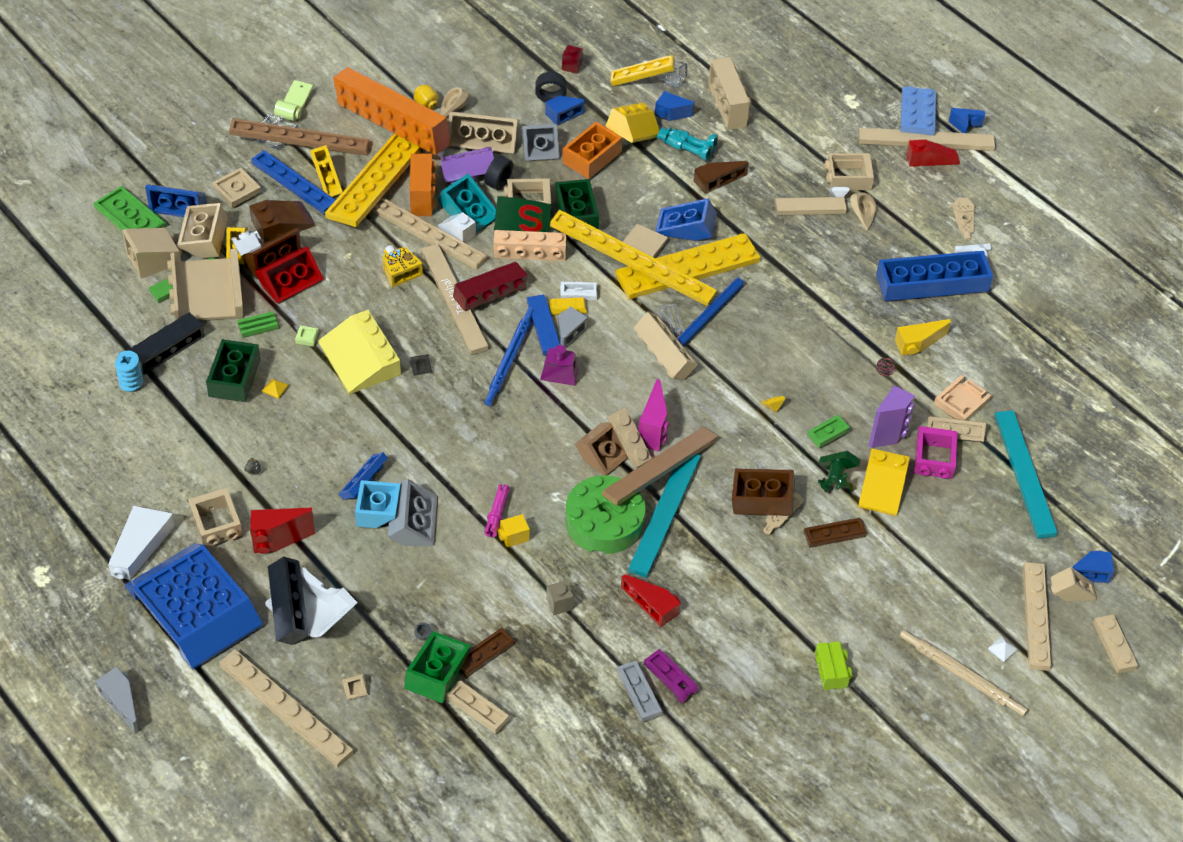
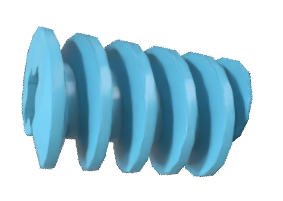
M132 351L120 352L115 361L119 386L127 392L135 391L143 383L138 355Z

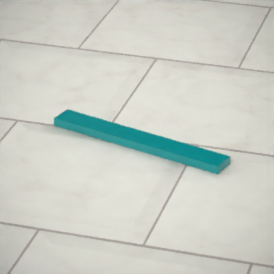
M1014 410L995 412L994 417L1037 539L1056 537L1057 530Z
M696 454L673 469L629 565L628 572L645 578L648 577L697 468L701 455Z

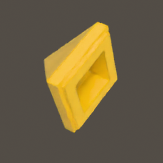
M271 378L262 390V393L279 399L287 389L288 384Z
M776 396L763 400L761 405L777 413L785 400V396Z

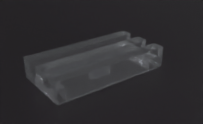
M677 303L660 305L658 310L661 320L669 328L664 312L666 309L671 327L669 330L674 336H677V333L681 334L684 331ZM670 309L674 311L678 328H675Z

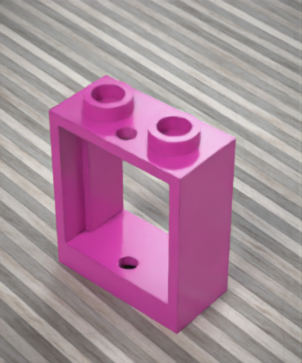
M919 426L915 444L914 474L952 479L956 468L957 431ZM923 445L950 448L949 463L922 459Z

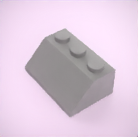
M407 479L400 483L396 517L389 521L388 537L402 546L434 545L437 496Z

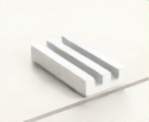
M561 282L560 298L584 297L585 300H597V283Z

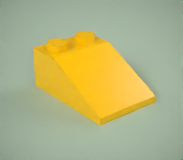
M871 448L858 507L897 516L910 457Z

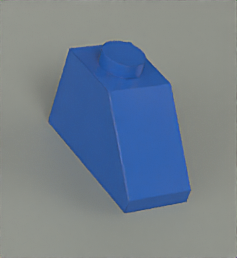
M664 91L655 103L654 115L668 121L692 117L694 102Z
M566 96L555 97L546 102L545 115L558 126L584 114L585 100Z
M1101 550L1090 551L1072 568L1092 582L1109 583L1114 573L1111 552Z

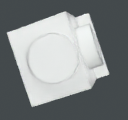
M246 231L238 235L239 239H236V237L231 238L239 255H243L261 246L259 243L261 238L257 231L251 233Z

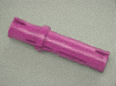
M502 484L498 485L491 512L487 515L488 522L484 530V534L487 537H491V534L492 538L497 536L500 520H503L502 514L510 492V487L506 484L503 485V489Z

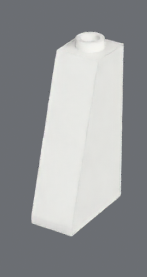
M133 506L108 564L111 576L118 579L125 578L131 580L174 528L172 513Z

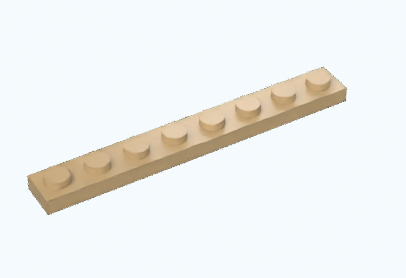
M234 649L219 662L223 670L337 768L353 755L351 747L237 650Z

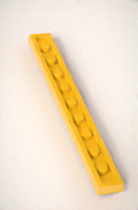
M561 210L557 212L550 222L551 227L707 307L716 295V289Z

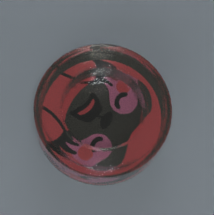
M881 358L877 362L876 370L882 376H890L894 373L896 365L889 358Z

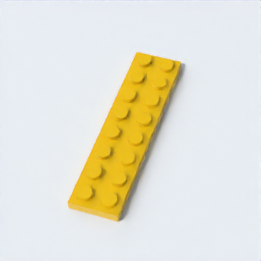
M393 134L325 212L326 218L357 227L410 165L411 154H419L423 148Z
M746 233L655 258L697 280L760 262V256ZM629 266L615 270V276L629 300L670 288Z

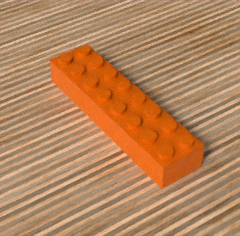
M349 67L333 77L337 102L340 106L435 155L450 145L447 118Z

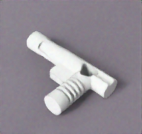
M990 243L955 246V253L984 250L987 261L990 260L987 251L991 250Z

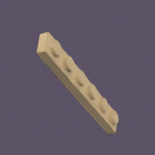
M1024 562L1023 580L1028 669L1049 671L1051 659L1045 566L1040 563Z

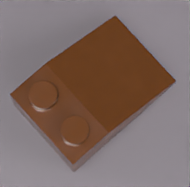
M264 200L249 205L251 221L263 242H267L287 230L298 228L300 232L314 227L313 221L300 201Z

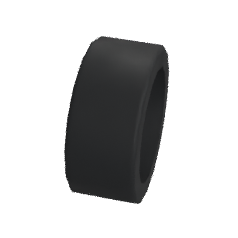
M557 72L542 73L536 79L535 94L539 100L545 103L555 97L566 96L567 81L564 76ZM545 84H556L561 89L549 92L541 87Z
M502 155L495 157L487 169L485 184L495 190H501L507 184L512 174V160Z

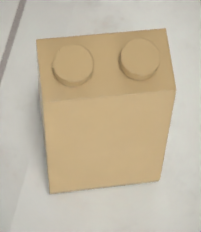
M166 228L122 230L127 255L140 278L168 269L167 260H171L170 253H174L175 262L181 261L182 250L175 245L174 236L169 234Z

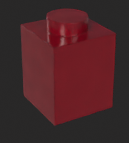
M567 45L562 54V70L577 74L583 63V48Z

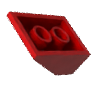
M312 507L251 510L250 532L254 553L266 554L276 552L314 535L315 527Z

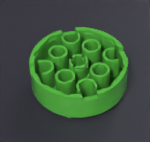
M601 475L581 481L571 490L566 500L565 525L569 536L577 545L591 552L595 550L602 551L604 554H612L628 549L640 538L644 527L645 502L641 493H636L616 506L602 496L604 489L621 478Z

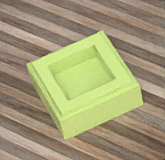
M300 325L295 338L296 344L314 347L319 333L318 328Z

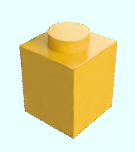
M523 514L500 520L498 535L501 541L504 540L506 547L530 540V529Z

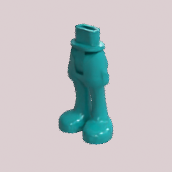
M669 127L668 129L661 128L657 139L663 140V143L670 145L672 148L680 151L683 149L699 156L702 160L709 161L711 154L716 149L718 135L711 134L707 140H701L690 135L688 131L672 130Z

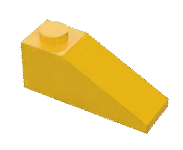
M327 145L310 150L323 191L330 197L341 195L342 189Z
M946 319L898 327L895 341L901 355L920 353L947 335L951 320Z

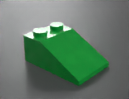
M432 631L406 670L404 689L443 703L446 699V694L452 689L471 645Z

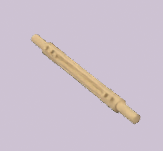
M902 630L899 637L915 646L917 651L1002 706L1006 705L1022 716L1028 711V709L1012 700L1009 694L923 639L919 640L905 630Z

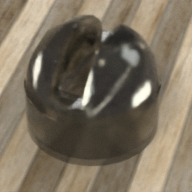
M250 458L245 465L244 471L256 475L261 471V463L254 458Z

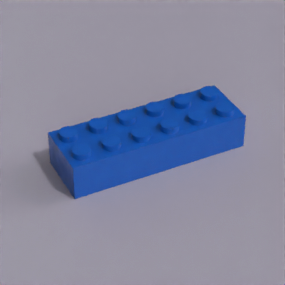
M984 250L879 260L876 272L884 301L987 292L990 290L993 280Z

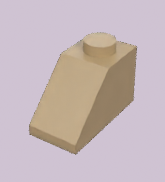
M1072 567L1050 577L1053 594L1064 601H1093L1097 599L1093 582Z

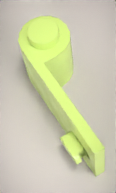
M294 80L284 101H277L274 115L291 121L299 119L302 109L313 89V85Z

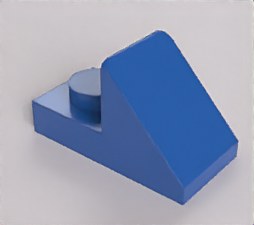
M951 108L948 122L960 132L966 133L968 126L982 128L985 111Z

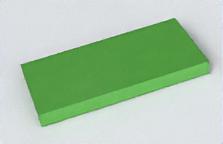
M123 186L93 203L94 208L121 231L123 229L167 227L164 220Z

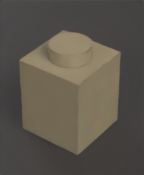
M566 580L547 586L546 599L553 616L573 610V595Z

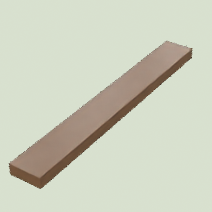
M232 118L229 128V135L313 148L327 145L328 150L365 156L367 155L369 139L235 118Z
M704 426L604 489L602 496L618 506L715 443L718 436Z

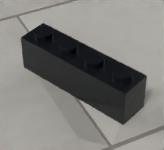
M188 312L134 345L128 351L135 352L138 355L141 372L145 375L204 338L203 324Z
M283 556L267 566L276 641L293 645L308 636L300 562Z

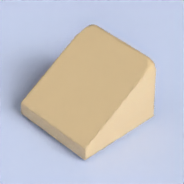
M363 674L341 680L347 700L368 695Z

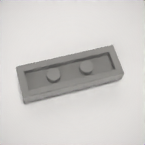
M637 661L618 666L617 673L641 721L645 722L661 716L662 710Z

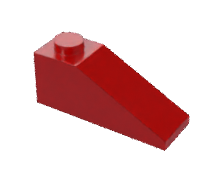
M926 139L909 140L906 152L909 167L960 164L957 151Z
M626 574L622 576L621 588L660 627L680 614L681 603L676 595H672L667 589Z

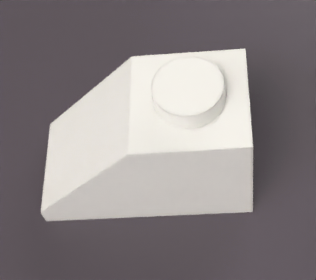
M464 213L452 215L438 225L441 230L464 243H468L476 237V222Z

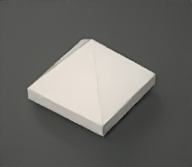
M832 187L829 189V192L834 197H844L849 191L848 187Z
M1002 636L988 648L1002 662H1005L1018 650Z

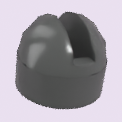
M421 622L416 625L414 634L417 639L424 641L428 639L432 630L429 624ZM425 629L426 632L423 635H420V633Z

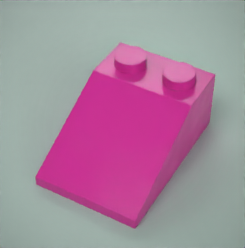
M656 379L640 418L638 431L648 449L660 451L661 446L666 444L668 438L666 433L669 422H667V410L661 381Z

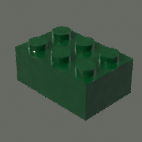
M590 179L555 182V201L558 211L561 210L598 229L599 214Z
M221 339L206 380L208 397L246 402L261 359L259 344Z

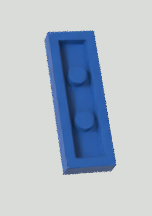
M384 452L373 454L338 493L343 500L356 498L359 493L361 480L372 481V476L375 472L380 471L384 467L383 463L388 459Z

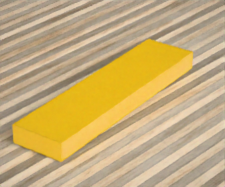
M673 55L613 70L611 71L610 83L612 86L673 71L675 58Z

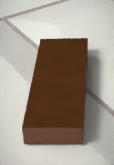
M860 517L807 527L803 531L809 548L864 538L867 534Z
M501 627L469 650L460 672L467 679L514 646L515 640Z

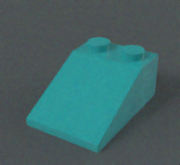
M466 174L445 188L437 197L439 203L451 216L464 213L476 222V232L495 220L496 208L469 174Z

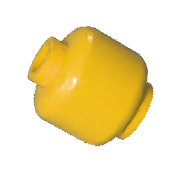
M420 85L415 89V102L429 109H434L437 106L439 95L430 85Z

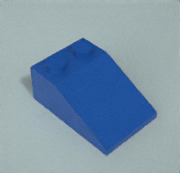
M709 198L661 208L655 232L664 236L694 241L711 238L717 213Z

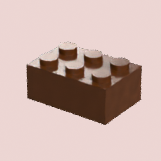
M735 468L732 491L733 514L792 516L795 491L794 470Z

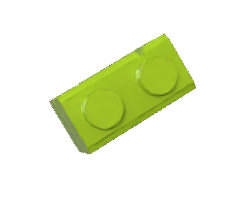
M840 641L818 643L815 649V658L823 689L830 690L848 687L849 679H852L851 667L846 665L848 660L847 650L842 648Z

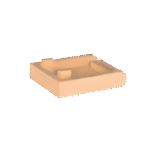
M961 375L935 398L934 404L955 419L970 420L991 400L992 395L988 393L985 396L986 391L970 379L964 382L965 376Z

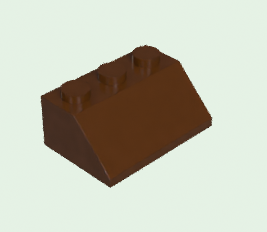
M299 229L287 230L264 242L261 246L243 254L245 268L258 279L254 271L301 248Z

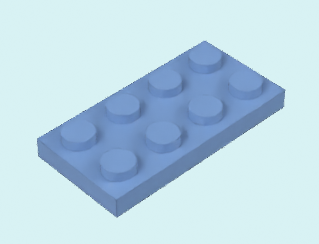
M914 87L902 88L900 132L934 135L936 90Z

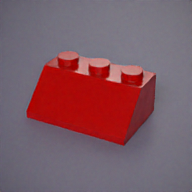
M308 246L299 248L254 271L262 288L276 303L324 279Z

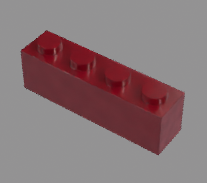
M515 261L454 284L453 298L464 311L474 309L477 306L526 288L528 275Z

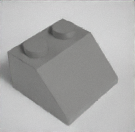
M557 124L521 126L525 161L559 158Z

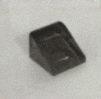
M429 354L409 358L413 376L432 373Z

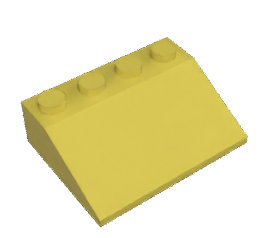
M369 310L350 316L318 340L320 347L349 395L401 375L400 359Z

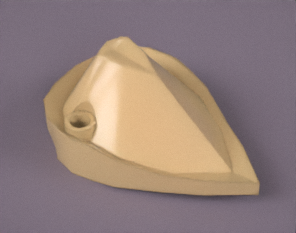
M459 87L449 90L442 102L441 115L447 117L450 112H456L467 104L468 92Z
M855 193L850 197L851 207L867 231L873 221L876 204L870 195Z

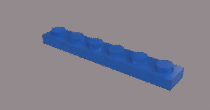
M265 150L251 158L254 166L323 215L335 202V199Z

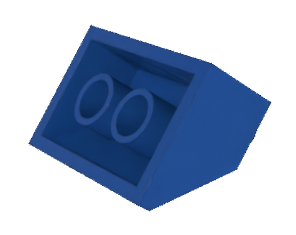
M158 185L145 186L149 209L154 213L184 217L187 206L207 204L205 192Z

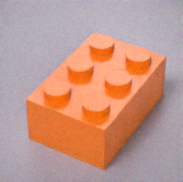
M595 122L563 148L562 163L590 179L622 152L623 137Z
M411 154L410 212L415 216H432V209L436 208L435 198H432L436 196V186H433V184H436V173H433V171H436V161H432V154Z

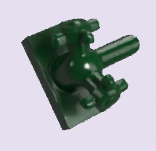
M849 451L821 456L818 464L829 470L827 479L824 477L822 480H818L820 487L826 493L829 490H833L832 484L836 485V490L844 487L852 491L854 488L853 484L847 480L848 473L844 472L846 469L858 467L861 459Z

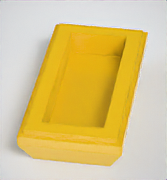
M584 297L549 300L551 315H560L562 311H566L570 306L582 314L587 313Z

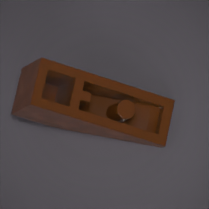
M749 162L707 163L694 170L693 182L707 194L746 176Z

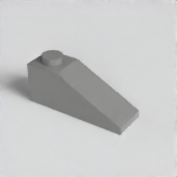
M115 667L95 681L98 693L136 734L139 732L130 687L131 679L125 671L121 672Z

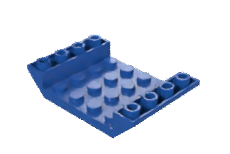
M194 543L124 585L135 600L140 599L169 634L179 647L181 657L192 670L263 626L250 599L203 544Z

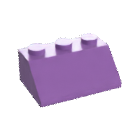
M487 147L442 157L441 165L445 182L453 184L466 174H469L472 179H476V175L483 174L485 176L490 163L494 159L492 148Z
M893 386L876 411L869 447L875 448L898 444L901 438L906 437L909 431L907 426L912 420L910 414L915 408L913 403L915 395L897 386Z

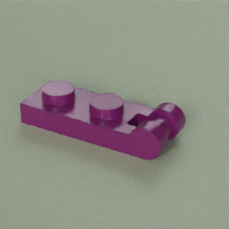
M658 649L644 660V665L675 695L680 703H684L688 700L689 695H694L699 691L698 686L662 650ZM682 684L686 687L683 690L679 687Z

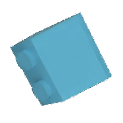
M361 480L355 510L356 527L378 528L395 519L401 484Z

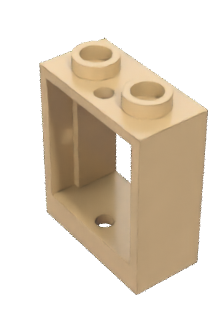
M829 153L828 160H825L824 169L828 171L826 182L829 183L830 188L848 187L849 190H872L874 175L870 153ZM834 169H861L862 176H835Z
M508 179V186H504L505 197H513V193H542L543 201L539 202L551 204L550 179Z
M227 488L188 499L193 520L202 544L205 547L214 546L220 542L243 536L241 523ZM228 507L232 523L209 530L204 529L199 515Z

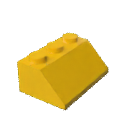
M642 102L612 108L605 126L631 143L657 138L659 132L653 110L649 109L648 105Z

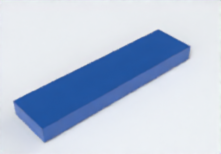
M543 294L527 297L528 308H534L532 321L542 354L545 356L549 348H555L560 343L545 295Z

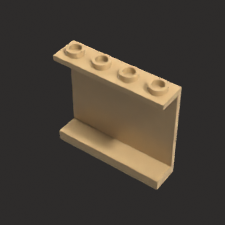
M230 249L229 259L175 262L174 253H170L171 260H167L168 271H172V274L168 275L169 286H173V289H169L170 300H174V304H170L171 315H175V320L188 312L198 320L243 318L237 249Z

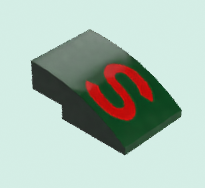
M497 196L494 231L549 232L552 204Z

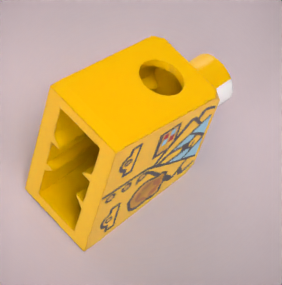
M393 246L385 248V254L382 256L383 269L392 288L423 276L422 262L406 247L396 250Z

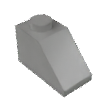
M571 306L566 311H562L558 316L560 345L567 348L587 330V317Z

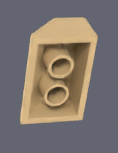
M221 203L187 206L177 244L178 248L200 258L219 257L228 220Z

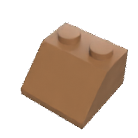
M611 422L600 423L574 444L583 460L602 475H607L628 458Z

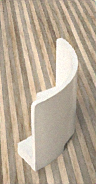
M304 567L301 569L308 636L320 637L357 602L344 587L341 589L330 587L328 590L323 588L324 584ZM270 597L265 602V605L272 611V602Z

